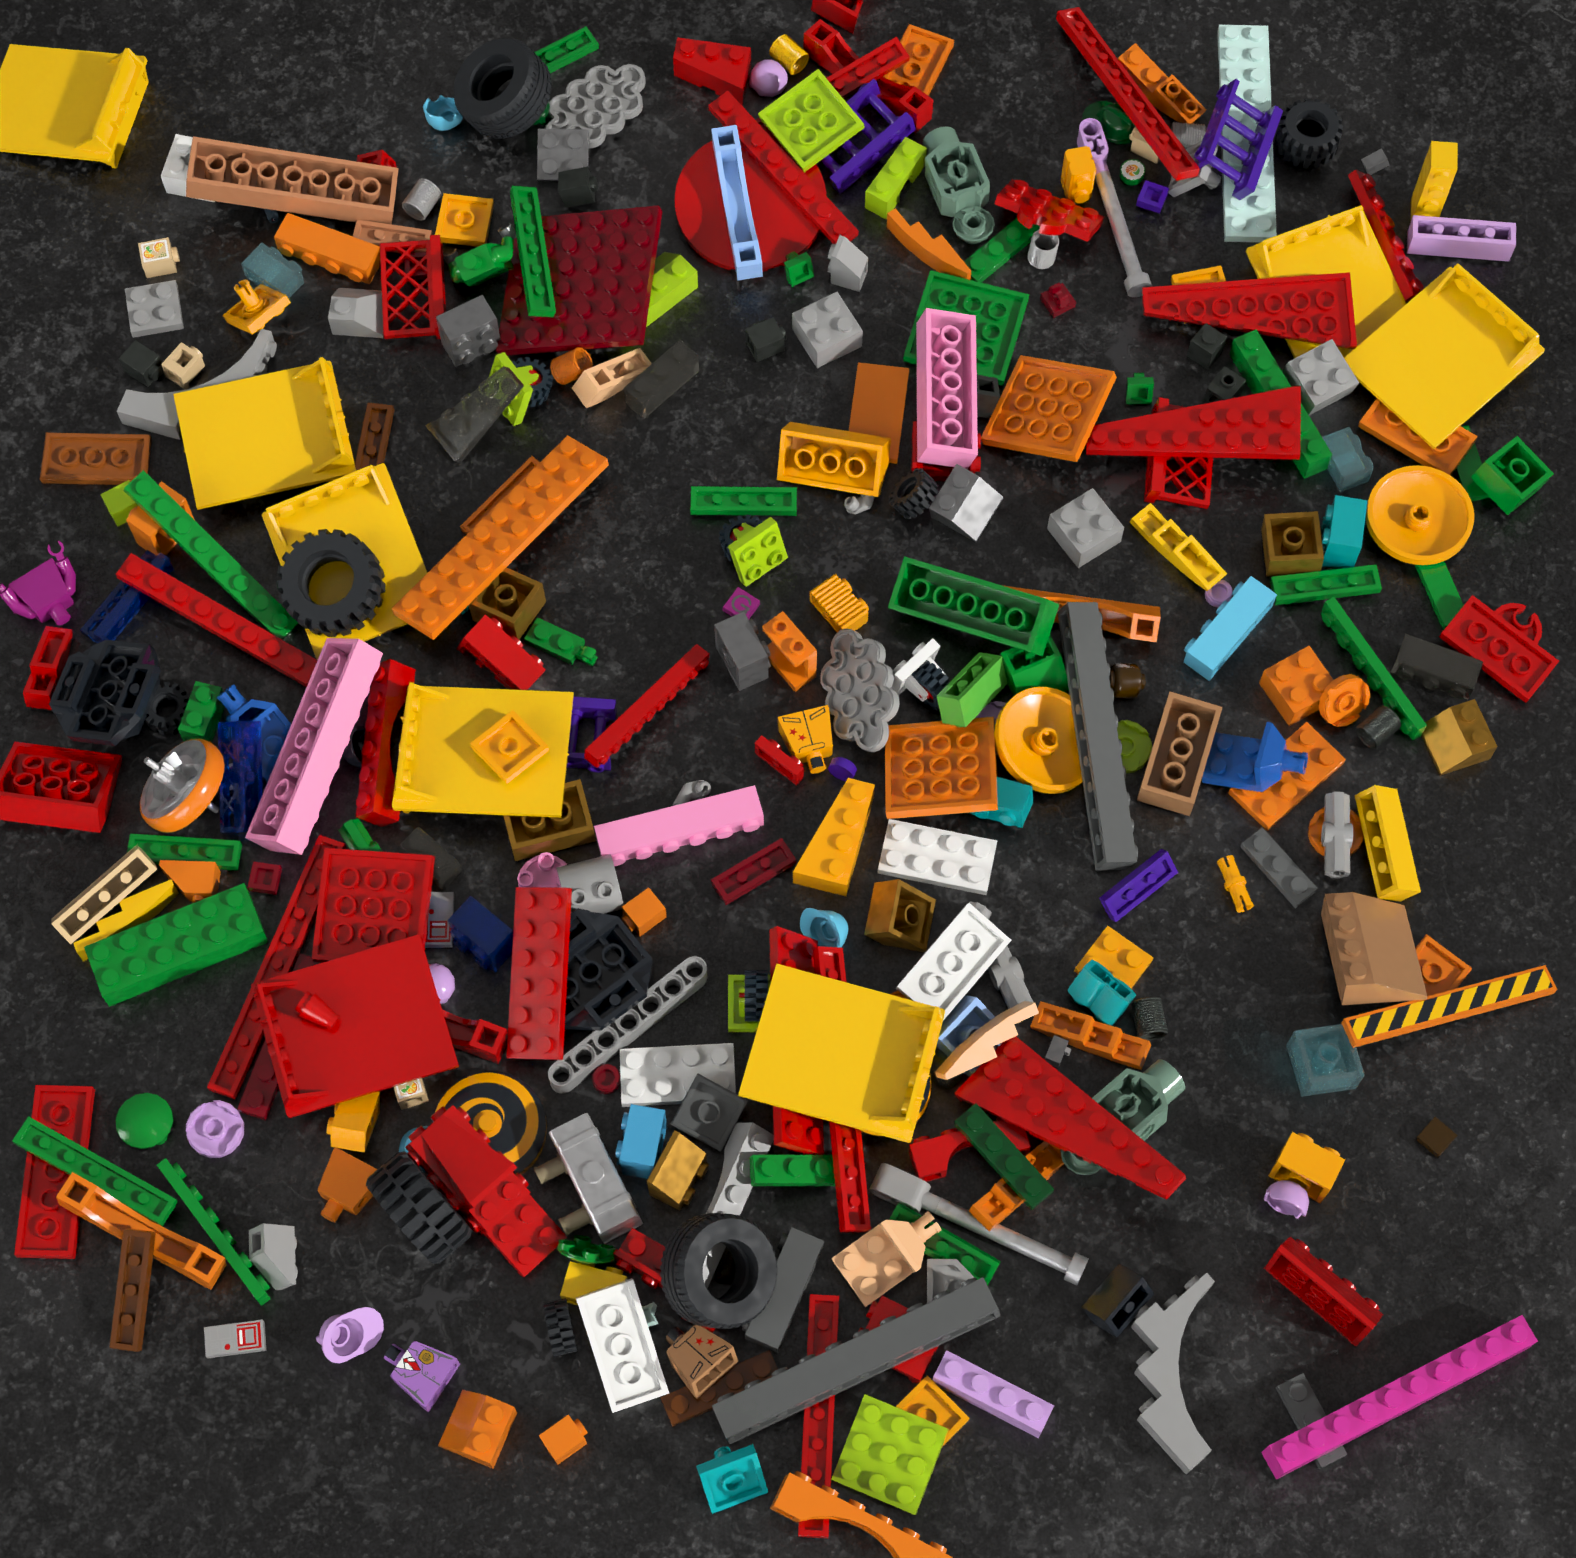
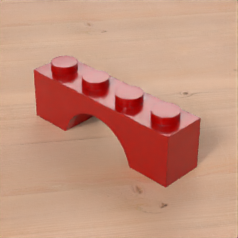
M442 1009L454 1048L499 1064L507 1046L508 1032L506 1028L482 1019L469 1020L461 1018Z
M997 1117L996 1121H994L997 1127L1023 1155H1028L1031 1147L1026 1131L1014 1124L1010 1125ZM957 1128L943 1131L939 1137L930 1139L929 1136H922L914 1139L913 1144H909L908 1152L915 1176L928 1182L946 1177L948 1163L958 1151L974 1146Z

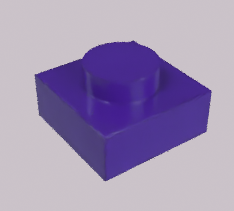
M1145 180L1136 206L1160 214L1169 188Z

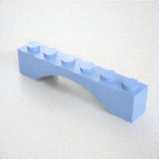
M737 125L711 129L712 144L737 281L763 277L762 259L749 202Z

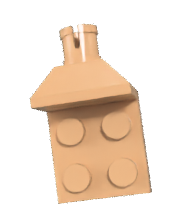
M929 1211L911 1224L905 1221L884 1220L831 1258L864 1307L871 1304L906 1277L921 1269L925 1251L924 1243L942 1230L937 1222L924 1229L925 1225L935 1219Z

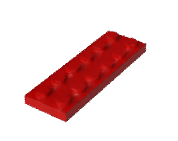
M516 887L506 1058L563 1060L572 899L571 888Z
M35 1085L31 1118L88 1149L95 1089L93 1086ZM28 1151L14 1255L17 1258L75 1259L80 1216L60 1206L56 1198L70 1175Z

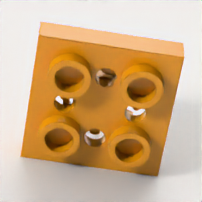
M245 279L238 282L241 288L237 284L234 286V290L241 300L223 314V317L228 324L253 335L263 329L265 324L273 317L280 315L291 302L286 294L263 284L258 285L253 290L250 282Z

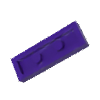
M1160 849L1099 898L1111 920L1114 922L1120 920L1178 873L1168 851Z

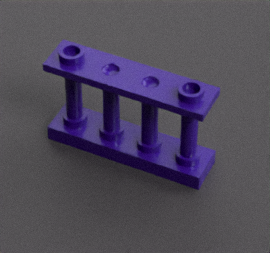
M875 79L863 84L857 93L846 102L864 123L865 128L861 131L871 140L870 143L863 149H858L850 140L843 143L841 146L852 156L844 165H839L830 155L821 160L832 172L830 180L833 188L839 194L901 143L905 137H908L916 130L913 118L907 112L901 116H896L877 97L880 94V90ZM869 103L890 124L882 133H877L858 113Z
M1234 79L1229 84L1222 85L1218 90L1215 108L1201 146L1196 150L1194 158L1200 169L1209 164L1232 179L1235 185L1232 196L1242 200L1255 192L1283 110L1275 105L1271 109L1261 112L1235 94L1240 81ZM1231 104L1256 120L1257 127L1255 132L1228 114ZM1224 124L1249 141L1248 152L1221 135ZM1217 145L1241 160L1243 166L1240 172L1213 155Z
M573 698L567 767L583 768L597 773L611 770L610 757L604 765L601 764L596 768L584 759L585 753H576L579 720L582 718L595 720L593 741L606 730V722L616 720L617 706L615 699Z

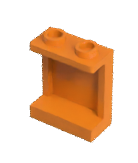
M783 611L762 626V630L772 640L767 645L771 654L768 656L770 664L796 692L816 677L817 650Z

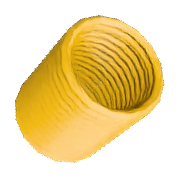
M787 34L779 36L772 43L769 50V55L791 75L802 71L809 60V54Z

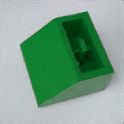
M1049 635L1043 657L1017 648H1011L1000 653V656L1003 658L1008 686L1013 696L1033 687H1050L1065 693L1069 692L1062 656L1051 635Z

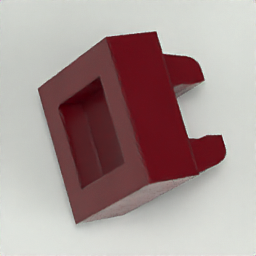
M1063 282L1050 286L1047 291L1040 295V300L1053 318L1074 308L1076 305L1075 299Z

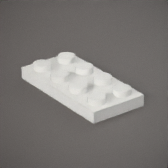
M889 819L878 866V874L987 895L997 840Z
M968 903L895 988L909 1000L944 1009V1021L1009 944L1011 939Z
M733 1043L620 1049L622 1107H630L631 1104L639 1106L681 1104L697 1073L736 1094Z
M631 1278L576 1297L612 1413L669 1394L633 1279Z

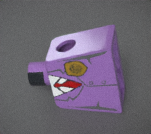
M413 1341L407 1351L392 1344L384 1356L386 1361L396 1366L391 1374L393 1381L427 1412L431 1410L460 1366L458 1359L454 1356L417 1341Z

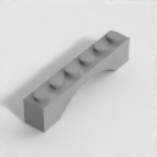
M753 1122L735 1124L724 1149V1163L719 1184L706 1214L725 1213L740 1216L753 1187L751 1186L749 1157L752 1155H767L774 1140L773 1134ZM721 1242L708 1252L703 1264V1280L706 1288H708L726 1248Z

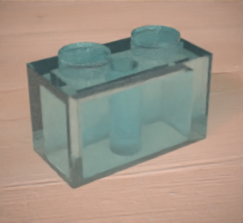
M262 242L241 263L245 276L257 285L263 284L286 294L288 299L304 284L301 267L295 261L285 259L276 248H269Z
M1350 427L1322 437L1332 453L1327 470L1340 493L1369 482L1373 472L1372 460L1369 456H1365L1359 437L1353 434Z

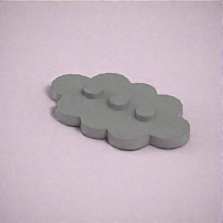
M632 64L623 65L615 71L604 65L590 68L586 72L584 79L571 81L566 87L565 94H559L549 101L550 111L548 114L551 120L545 126V129L589 130V148L601 145L605 140L606 134L620 132L624 128L625 119H632L642 111L643 102L640 92L646 84L644 71L637 65Z
M845 628L836 633L832 639L830 646L832 659L821 670V685L828 691L825 705H828L829 713L835 716L833 727L835 734L839 738L846 741H856L862 750L876 752L882 749L888 741L889 727L887 722L896 715L899 709V696L891 688L894 681V672L890 666L884 664L886 652L883 644L874 639L867 638L863 640L861 634L857 631Z

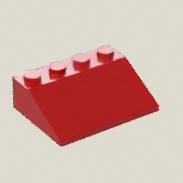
M14 742L0 769V820L100 833L109 814L122 762V755Z
M1289 1237L1276 1250L1264 1269L1353 1345L1357 1346L1383 1316L1378 1311L1380 1309L1379 1306L1370 1298L1365 1297L1364 1299L1355 1291L1356 1287L1346 1278L1340 1279L1332 1272L1333 1268L1328 1262L1321 1258L1317 1259L1309 1253L1310 1249L1303 1241L1299 1239L1294 1240L1292 1237Z

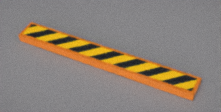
M1546 965L1430 995L1427 996V1000L1408 1001L1344 1018L1341 1023L1352 1048L1548 996L1554 994L1558 989Z

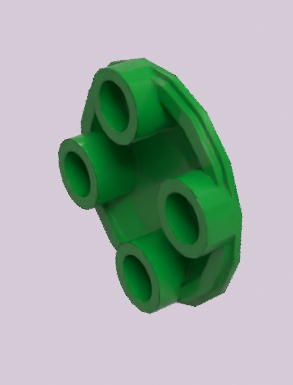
M151 1093L137 1094L126 1100L118 1110L116 1117V1130L122 1141L131 1147L140 1149L165 1143L173 1124L172 1110L167 1101Z
M575 1235L574 1241L561 1239L557 1245V1250L562 1255L583 1264L611 1262L614 1260L613 1253L616 1248L609 1244H593L590 1237Z

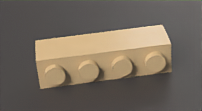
M138 845L134 846L51 918V924L72 944L157 870L156 864Z

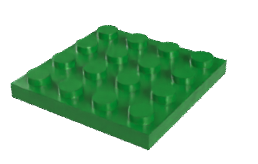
M930 270L903 361L917 365L916 323L926 308L975 315L977 375L998 378V385L1004 386L1030 294Z

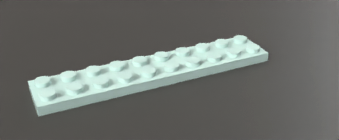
M1219 25V89L1222 85H1227L1234 79H1237L1240 82L1235 93L1261 112L1271 109L1268 26ZM1231 104L1228 114L1255 132L1257 127L1256 120ZM1224 124L1221 135L1248 152L1249 141ZM1272 141L1255 192L1242 200H1238L1232 196L1235 188L1234 181L1222 173L1224 242H1262L1277 236ZM1221 148L1222 161L1240 172L1243 166L1241 160Z

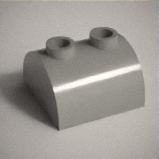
M611 854L556 868L561 887L572 889L571 913L578 908L604 914L622 910L623 900Z

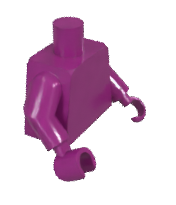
M57 540L61 546V551L58 553L52 552L49 544L47 547L48 552L56 557V561L53 558L47 560L8 584L9 586L5 587L0 583V597L15 614L28 619L37 618L41 623H45L53 618L57 625H63L70 620L71 616L66 609L74 603L71 596L76 591V574L68 557L63 555L64 545L61 541Z

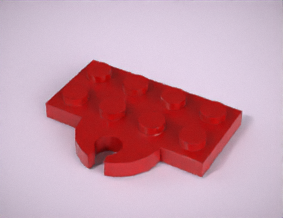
M1012 179L1000 191L994 203L1017 213L1018 221L1028 229L1032 228V225L1035 224L1040 226L1038 232L1040 234L1053 236L1067 233L1087 242L1102 226L1105 217L1098 214L1092 208H1082L1075 205L1070 199H1060L1052 196V193L1045 189L1030 187L1023 180Z
M1472 595L1439 637L1526 703L1559 662V660L1538 645L1542 636V625L1539 617L1534 613L1528 618V625H1521L1517 622L1516 615L1522 614L1526 608L1525 605L1508 603L1501 605L1493 611Z

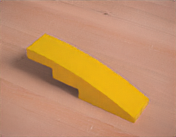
M1151 503L1130 520L1135 529L1157 551L1205 591L1210 590L1227 575L1222 567L1192 535L1187 537L1172 519L1167 521Z
M172 879L119 902L122 908L121 912L97 921L100 932L73 943L82 961L88 959L85 946L150 921L179 894Z

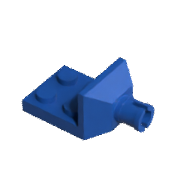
M233 684L225 689L226 692H222L216 697L229 712V715L226 717L225 739L228 742H234L261 777L268 783L291 723L275 703L254 699L246 700Z
M1266 722L1262 739L1215 732L1203 772L1202 782L1263 792L1281 780L1283 771L1305 774L1308 753L1287 750L1285 739L1271 722Z

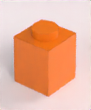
M649 887L622 906L624 916L621 918L622 922L630 932L635 930L639 936H642L667 918L666 908Z
M568 1414L540 1434L539 1438L558 1465L587 1444L584 1435L588 1432L578 1418L573 1421Z

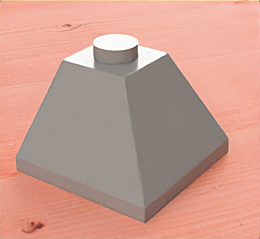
M338 288L331 296L328 315L332 335L384 338L382 291Z

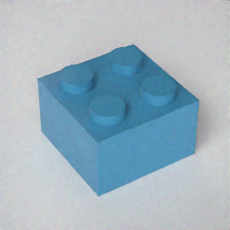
M631 1104L629 1113L624 1112L621 1129L623 1130L624 1139L623 1141L618 1140L615 1157L617 1158V1165L621 1166L622 1175L648 1179L662 1154L667 1129L666 1113L663 1109Z

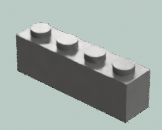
M791 1227L788 1235L785 1233L782 1235L777 1250L781 1251L776 1262L777 1281L769 1303L766 1304L765 1309L762 1310V1313L757 1315L755 1319H752L751 1322L743 1325L742 1330L746 1332L745 1341L770 1350L773 1353H779L824 1248L823 1240Z

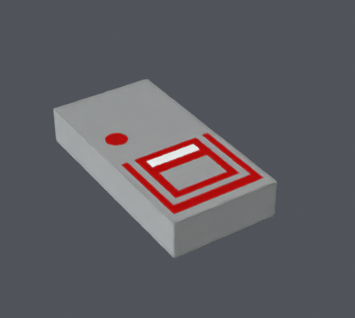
M431 892L425 948H453L454 892Z
M264 1320L204 1327L205 1355L207 1359L267 1351Z

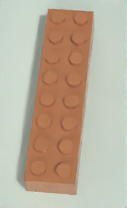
M193 137L186 179V197L350 222L364 220L392 225L399 168Z

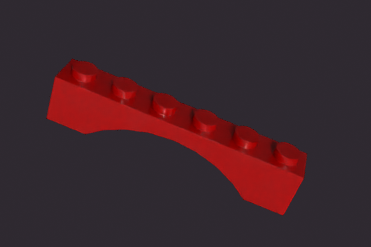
M821 19L804 33L803 49L812 60L832 74L859 59L840 33ZM885 77L876 80L880 90V94L877 97L896 116H901L907 112L913 118L916 128L913 131L915 134L932 119L933 99L917 87L898 84Z
M392 659L380 663L379 669L371 682L370 695L368 697V714L365 723V739L362 748V765L359 774V791L356 799V818L380 827L399 821L400 811H394L392 808L395 777L391 765L390 737L397 713L406 701L407 687L409 682H414L416 669Z

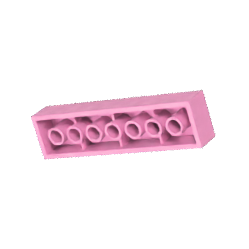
M326 639L245 837L246 839L269 851L302 855L308 845L312 828L319 818V811L323 801L329 793V786L333 776L339 768L341 756L349 743L354 724L360 716V709L364 699L369 694L373 677L379 669L380 660L383 655L382 652L360 639Z

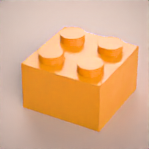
M1292 1132L1283 1146L1269 1177L1277 1181L1291 1180L1300 1184L1307 1191L1309 1198L1321 1204L1331 1190L1345 1159L1341 1158L1340 1153L1330 1147L1322 1148L1313 1143L1314 1140L1308 1135Z

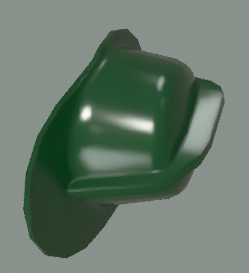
M1097 101L1090 104L1084 110L1083 120L1087 118L1098 120L1108 141L1121 145L1132 142L1130 135L1135 125L1118 102Z

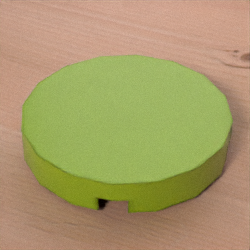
M1121 720L1118 722L1117 733L1118 739L1122 743V765L1125 767L1126 773H1133L1142 769L1149 761L1153 748L1152 741L1147 730L1141 725L1129 720Z

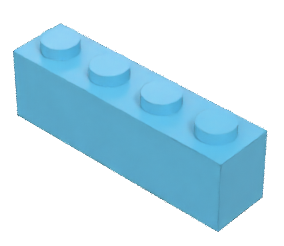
M1252 576L1245 583L1241 581L1232 592V599L1229 602L1226 600L1222 602L1216 611L1218 614L1213 621L1208 619L1200 630L1202 634L1197 640L1192 638L1184 649L1186 656L1183 663L1208 681L1213 678L1274 604L1277 594Z

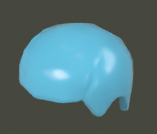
M440 95L436 101H431L428 98L423 105L428 124L436 130H450L459 125L463 119V116L456 108L454 98Z

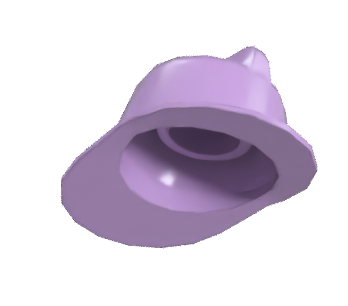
M369 1307L357 1308L343 1315H334L323 1323L316 1341L321 1344L323 1353L329 1361L342 1363L375 1347L381 1339L384 1330L383 1319L379 1312Z

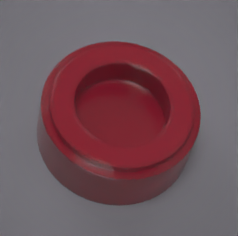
M602 1064L593 1071L592 1082L598 1092L611 1094L619 1088L621 1077L615 1066Z

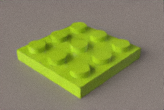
M819 69L758 113L760 120L803 172H806L865 128L861 119Z
M864 1394L831 1480L916 1515L949 1429Z

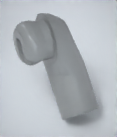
M862 494L858 498L853 496L851 499V497H848L844 501V506L848 513L856 515L870 509L875 496Z
M703 780L685 783L672 805L675 806L706 797L711 792L710 784Z

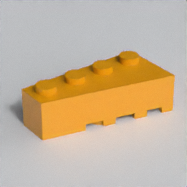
M851 778L847 779L793 871L794 884L847 897L874 799L875 784Z

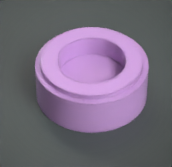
M1220 580L1210 590L1205 591L1206 601L1214 607H1219L1224 600L1229 602L1232 598V587L1227 581Z

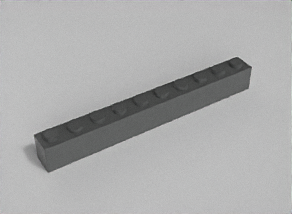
M1067 602L1057 613L1096 871L1127 870L1137 862L1138 847L1134 843L1133 837L1134 821L1130 817L1129 811L1130 795L1126 791L1125 785L1126 769L1122 765L1121 759L1122 743L1118 739L1117 733L1118 717L1114 713L1113 707L1114 691L1110 687V665L1106 661V640L1102 635L1101 628L1102 614L1099 612L1098 602Z
M976 1278L968 1279L960 1285L961 1288L951 1293L949 1290L943 1291L934 1296V1301L928 1304H915L906 1310V1314L898 1318L890 1316L879 1323L880 1326L873 1330H860L852 1336L853 1339L843 1344L841 1341L835 1342L826 1347V1352L815 1356V1354L805 1356L798 1361L799 1365L790 1369L788 1367L780 1368L771 1374V1378L763 1382L761 1380L752 1381L744 1387L745 1390L735 1395L734 1393H727L717 1399L718 1403L712 1405V1408L725 1438L732 1444L1000 1317L999 1309L984 1278L978 1280Z

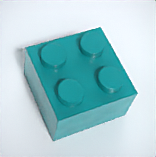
M1335 495L1332 505H1327L1325 517L1323 516L1320 531L1323 532L1322 547L1324 560L1322 567L1334 569L1354 567L1362 548L1368 500Z

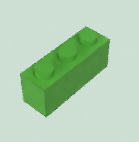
M979 652L937 695L942 723L957 727H967L1008 684L1002 656Z

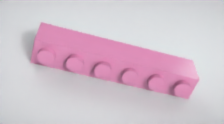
M754 785L596 825L594 830L601 856L611 854L614 866H618L629 859H646L656 852H673L679 849L680 846L687 844L696 846L703 844L707 839L715 837L718 839L728 838L738 831H755L764 825V815Z

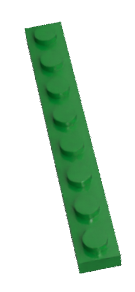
M144 470L124 487L123 491L266 631L283 640L298 625V622L289 615L286 609Z

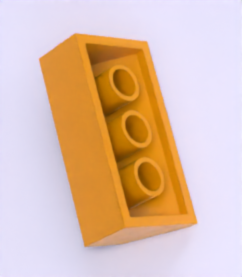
M789 422L781 429L777 480L879 497L889 464L891 438Z

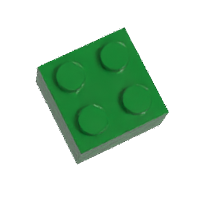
M1516 436L1488 458L1471 478L1506 515H1509L1540 490L1554 473Z

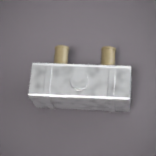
M584 1113L551 1130L549 1135L558 1151L557 1157L538 1167H534V1170L541 1184L564 1172L569 1174L583 1202L582 1208L563 1218H559L565 1234L569 1235L590 1223L591 1225L594 1224L598 1235L605 1244L631 1231L632 1228L635 1229L641 1226L643 1222L636 1210L637 1207L630 1193L627 1192L604 1146L605 1143L588 1113Z

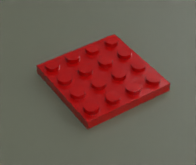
M324 848L312 959L330 961L420 934L425 951L435 856Z

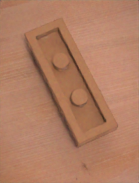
M357 220L353 237L380 246V243L430 240L432 230ZM426 248L416 249L413 253L426 252ZM396 250V251H387V252H393V253H400V252H398L397 250Z

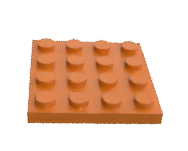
M1020 355L981 436L983 445L1078 462L1117 378L1115 372Z
M994 717L974 718L967 727H957L942 723V721L888 725L889 737L885 744V804L887 819L998 810Z

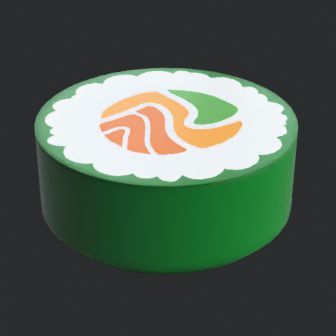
M1135 159L1126 160L1120 167V179L1127 185L1134 186L1140 184L1145 176V166Z

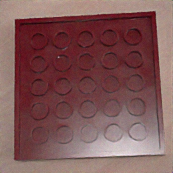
M659 205L541 216L556 308L554 317L528 316L517 238L514 239L513 257L511 259L514 268L509 270L499 328L500 340L497 341L498 346L496 347L498 354L505 352L506 355L571 351L577 347L597 349L644 345L662 218V209Z

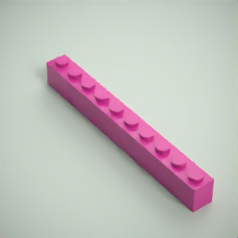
M1523 1315L1278 1440L1265 1448L1261 1453L1277 1480L1527 1350L1538 1340Z

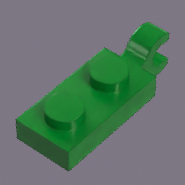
M538 617L524 638L525 644L571 665L578 659L589 666H593L598 658L595 655L597 652L595 649L584 646V638Z

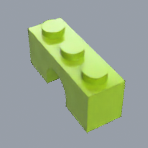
M905 137L866 190L865 208L887 219V213L892 211L899 203L900 193L906 181L910 180L913 183L925 167L927 148Z

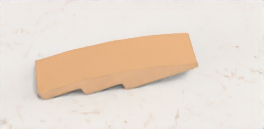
M1023 1001L1000 1013L977 1029L935 1071L937 1078L948 1080L996 1058L997 1055L993 1046L1018 1035L1014 1024L1039 1013L1035 1002Z

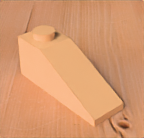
M638 348L584 370L572 389L583 405L589 408L607 400L652 372L654 366L641 348Z

